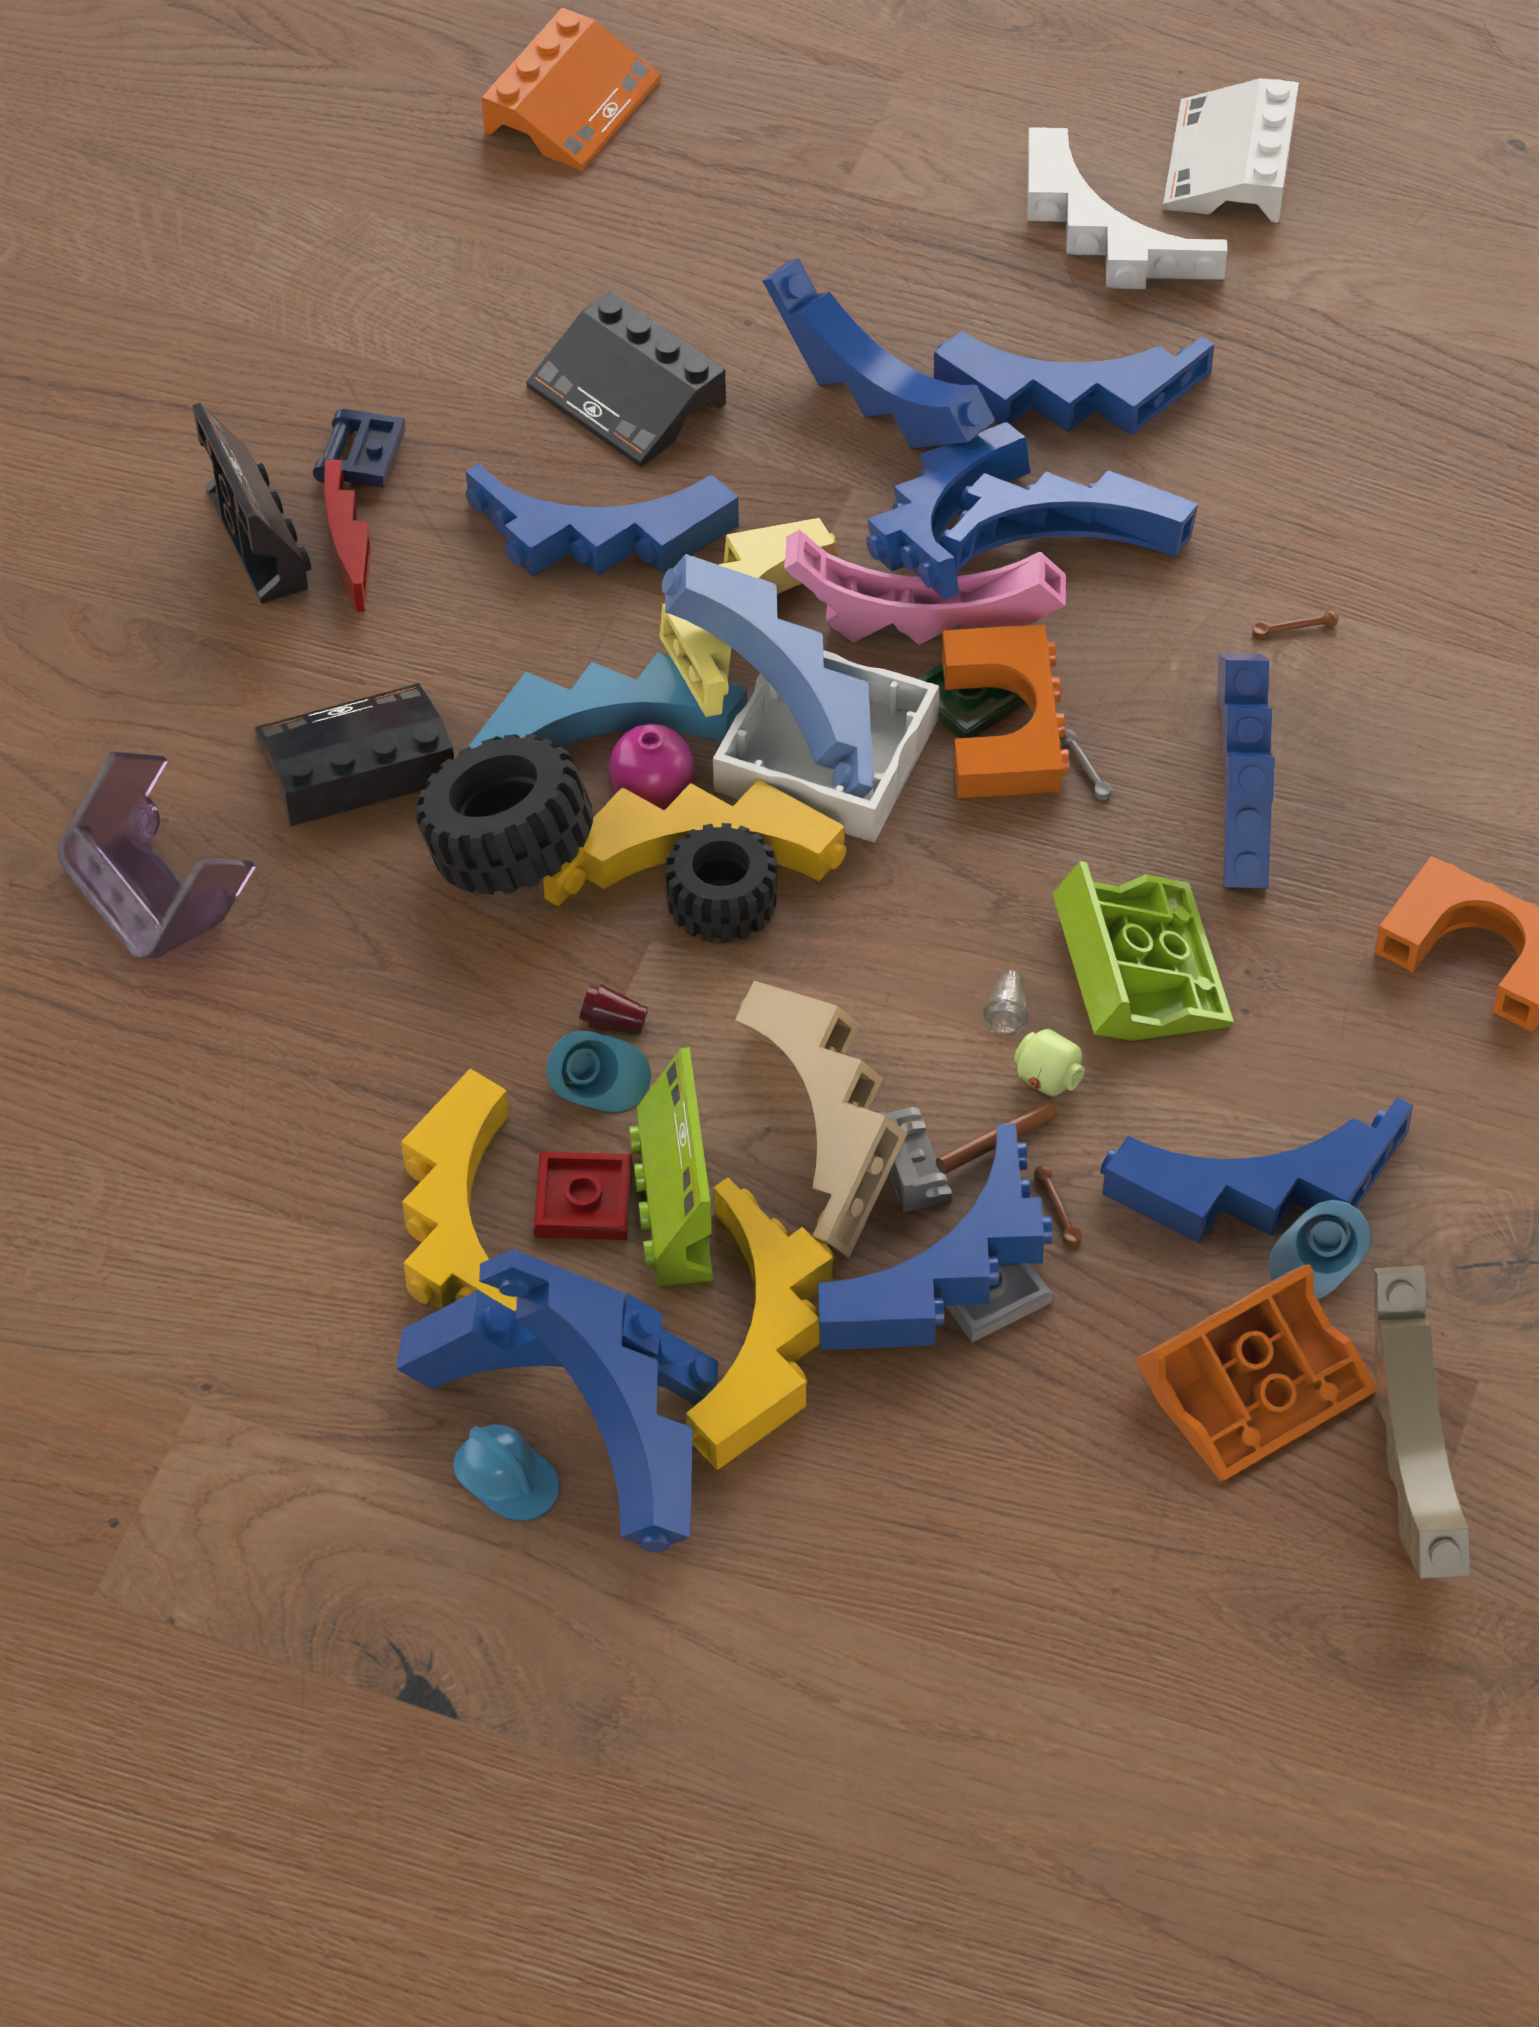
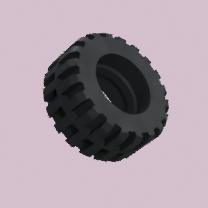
M516 734L504 735V739L496 741L490 738L481 741L482 745L472 749L469 746L461 750L458 757L453 760L449 758L441 764L440 771L437 774L432 773L426 781L425 789L421 791L416 811V821L442 877L450 884L464 891L473 893L477 890L482 895H494L495 891H502L507 894L517 892V888L525 885L528 888L540 883L539 880L549 875L552 877L560 872L561 866L565 862L571 863L578 855V847H584L593 824L592 805L572 756L555 742L546 738L543 740L537 735L526 734L524 738H520Z

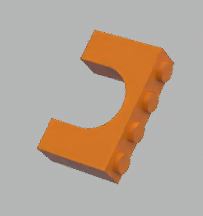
M1045 624L943 630L941 656L945 690L982 687L1006 689L1018 694L1029 705L1033 713L1031 720L1014 733L1003 736L955 739L953 766L957 799L1061 792L1062 775H1069L1070 761L1068 749L1060 748L1059 739L1065 738L1064 713H1056L1055 703L1061 700L1059 676L1052 677L1051 667L1056 666L1055 641H1047Z
M1431 856L1379 925L1375 954L1414 973L1434 944L1446 933L1467 927L1492 931L1506 939L1518 955V959L1498 985L1493 1013L1534 1032L1539 1024V907L1499 889L1492 883L1484 882L1460 870L1453 864L1445 863Z

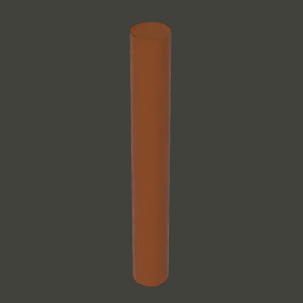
M1047 1101L1004 1124L1016 1123L1017 1137L1057 1117V1111L1053 1103ZM997 1127L936 1158L938 1170L943 1174H947L994 1150L997 1141Z

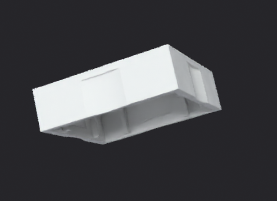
M823 650L824 668L869 682L874 788L864 798L844 793L843 786L837 785L835 787L833 785V769L814 763L808 743L797 721L776 690L760 673L756 679V686L751 699L735 717L713 757L714 792L739 800L760 779L844 825L845 834L875 843L938 721L939 686L883 668L859 665L837 654Z

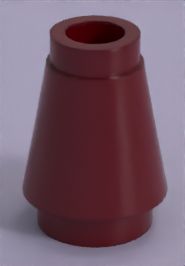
M603 984L600 985V988L589 985L579 1019L589 1022V1027L641 1033L649 1007L640 1005V1003Z

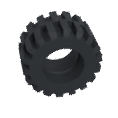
M722 823V827H713L712 824L703 825L702 831L698 832L692 829L686 833V840L679 838L673 844L674 851H669L666 858L667 866H665L667 907L669 913L674 915V922L679 927L686 926V933L693 937L701 934L702 940L712 942L713 938H721V943L731 942V938L736 936L740 940L748 938L750 930L758 932L764 927V920L770 921L774 914V907L777 905V864L773 849L770 844L764 845V838L758 833L750 835L749 828L741 825L738 829L731 828V823ZM718 879H726L736 882L734 884L727 886H714L707 884L710 881Z

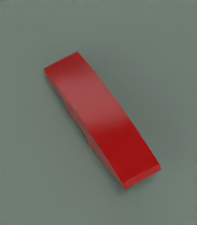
M325 460L324 495L332 553L342 584L357 612H365L371 558L368 521H358L355 491L345 490L342 460Z

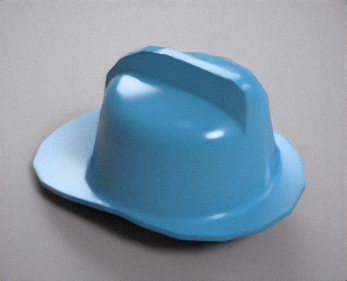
M575 1031L565 1035L554 1045L547 1061L546 1073L549 1084L558 1096L570 1102L601 1111L622 1112L631 1109L645 1097L650 1087L651 1069L647 1058L640 1049L626 1041L599 1033Z
M1331 1200L1314 1205L1292 1224L1271 1250L1268 1265L1271 1280L1273 1281L1291 1270L1310 1264L1314 1271L1313 1293L1317 1299L1323 1298L1333 1291L1362 1262L1369 1252L1372 1239L1369 1222L1360 1210L1346 1202Z
M495 1424L482 1428L474 1426L470 1430L469 1439L462 1444L455 1454L453 1468L456 1479L492 1511L506 1519L517 1521L536 1519L548 1512L557 1500L559 1481L556 1471L513 1428Z

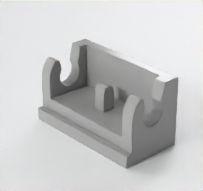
M911 1107L886 1114L885 1111L879 1112L886 1115L907 1132L888 1174L903 1213L951 1201V1189L947 1186L948 1181L945 1174L941 1173L936 1166V1155L927 1135L924 1121H915L922 1117L919 1108ZM911 1120L914 1121V1122H910V1123H908V1124L902 1125L903 1123H905V1122H907V1121H911Z

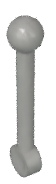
M1066 729L1065 738L1061 739V742L1070 747L1095 786L1094 796L1099 800H1107L1111 796V785L1100 780L1076 742V733L1071 729Z

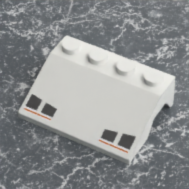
M1259 78L1181 99L1163 210L1209 215L1225 201L1258 204L1271 222L1279 223L1299 82Z

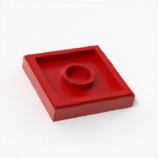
M540 1152L533 1226L534 1237L627 1240L632 1154Z

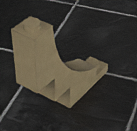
M1422 1265L1374 1268L1376 1407L1386 1423L1387 1472L1398 1492V1537L1420 1579L1470 1576V1528L1464 1518L1456 1495L1444 1443L1435 1380L1431 1325L1426 1318L1425 1270Z

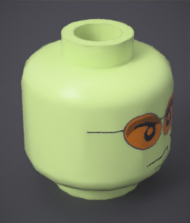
M1051 1029L1029 1033L1019 1044L1014 1056V1062L1018 1064L1017 1072L1019 1078L1051 1097L1061 1094L1066 1089L1070 1091L1075 1089L1085 1071L1084 1067L1081 1066V1048Z

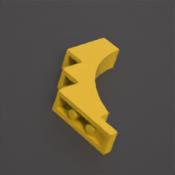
M760 779L750 787L734 806L690 783L665 811L622 787L593 817L589 837L584 847H578V855L571 863L565 862L561 866V871L550 877L547 875L543 878L544 896L546 900L559 907L570 894L574 895L581 889L585 879L605 889L627 876L667 863L666 858L669 851H674L673 844L679 838L686 840V833L690 830L702 831L703 825L712 824L713 827H722V823H731V828L738 829L740 825L749 828L750 835L758 833L764 838V845L770 844L773 849L777 865L798 871L820 881L830 869H836L846 855L847 848L844 846L845 826Z

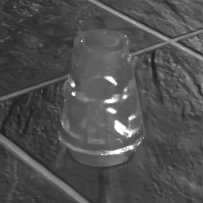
M1006 970L998 975L993 991L983 1011L988 1028L997 1035L1013 1036L1019 1033L1028 1021L1024 978L1020 973L1013 970Z

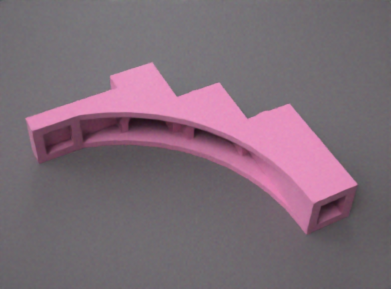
M800 529L786 536L785 569L793 578L798 579L815 593L820 601L827 603L826 621L835 631H839L852 643L893 623L901 633H905L920 645L942 634L943 630H949L957 625L961 629L1026 626L1066 606V574L1041 552L995 570L957 576L960 594L944 600L931 587H926L920 577L880 572L844 561L824 551Z

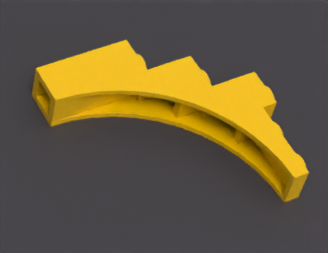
M471 1068L401 1141L404 1168L411 1177L420 1182L402 1201L405 1227L412 1237L422 1242L403 1262L406 1287L411 1296L422 1304L430 1303L438 1309L450 1305L455 1299L458 1301L479 1290L515 1311L517 1297L503 1295L499 1292V1289L479 1282L480 1263L489 1260L479 1243L469 1211L471 1190L481 1158L495 1133L509 1117L507 1090Z
M729 1178L714 1186V1213L736 1240L749 1266L756 1297L753 1318L745 1343L731 1368L717 1386L686 1413V1425L692 1427L693 1446L716 1470L723 1467L806 1407L807 1378L795 1361L820 1344V1315L814 1305L808 1300L819 1293L818 1283L833 1282L834 1261L833 1254L825 1242L814 1239L803 1227L789 1236L785 1227L777 1219L772 1218L770 1220L759 1209L755 1197L747 1189L743 1188L740 1190Z

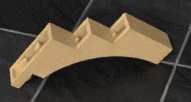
M754 980L747 996L741 1003L740 1011L735 1021L757 1039L783 1050L795 1065L804 1081L812 1103L817 1134L816 1169L812 1188L829 1200L825 1210L822 1211L818 1218L817 1227L812 1237L825 1242L833 1253L849 1258L905 1140L907 1132L886 1115L869 1110L883 1077L862 1060L846 1055L860 1025L855 1019L837 1005Z

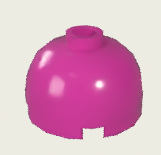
M657 724L636 726L625 732L612 749L609 763V780L614 794L623 787L663 810L667 809L690 783L694 785L696 777L695 763L690 746L679 733L669 727Z

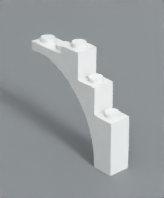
M1029 128L1027 221L1066 222V255H1106V289H1146V278L1225 279L1227 240L1185 239L1154 230L1126 217L1103 201L1080 175L1070 152L1068 128Z

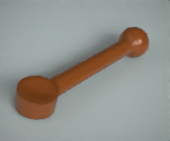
M1329 610L1323 616L1271 625L1265 622H1256L1252 626V636L1255 639L1262 640L1267 638L1269 633L1322 624L1327 627H1333L1338 623L1339 616L1336 612Z
M1039 1165L1034 1170V1177L1043 1184L1064 1229L1063 1242L1069 1247H1076L1081 1243L1082 1233L1080 1229L1072 1226L1051 1181V1169L1049 1166Z

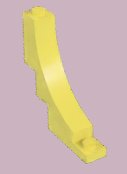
M820 518L728 534L726 535L724 564L719 565L776 584L777 594L794 586L803 584L798 579L793 578L785 569L786 536L800 529L824 551L836 557L838 546L835 536L827 531ZM665 603L662 604L660 639L705 717L722 714L723 699L729 690L728 674L731 647L706 630L684 619L666 613Z

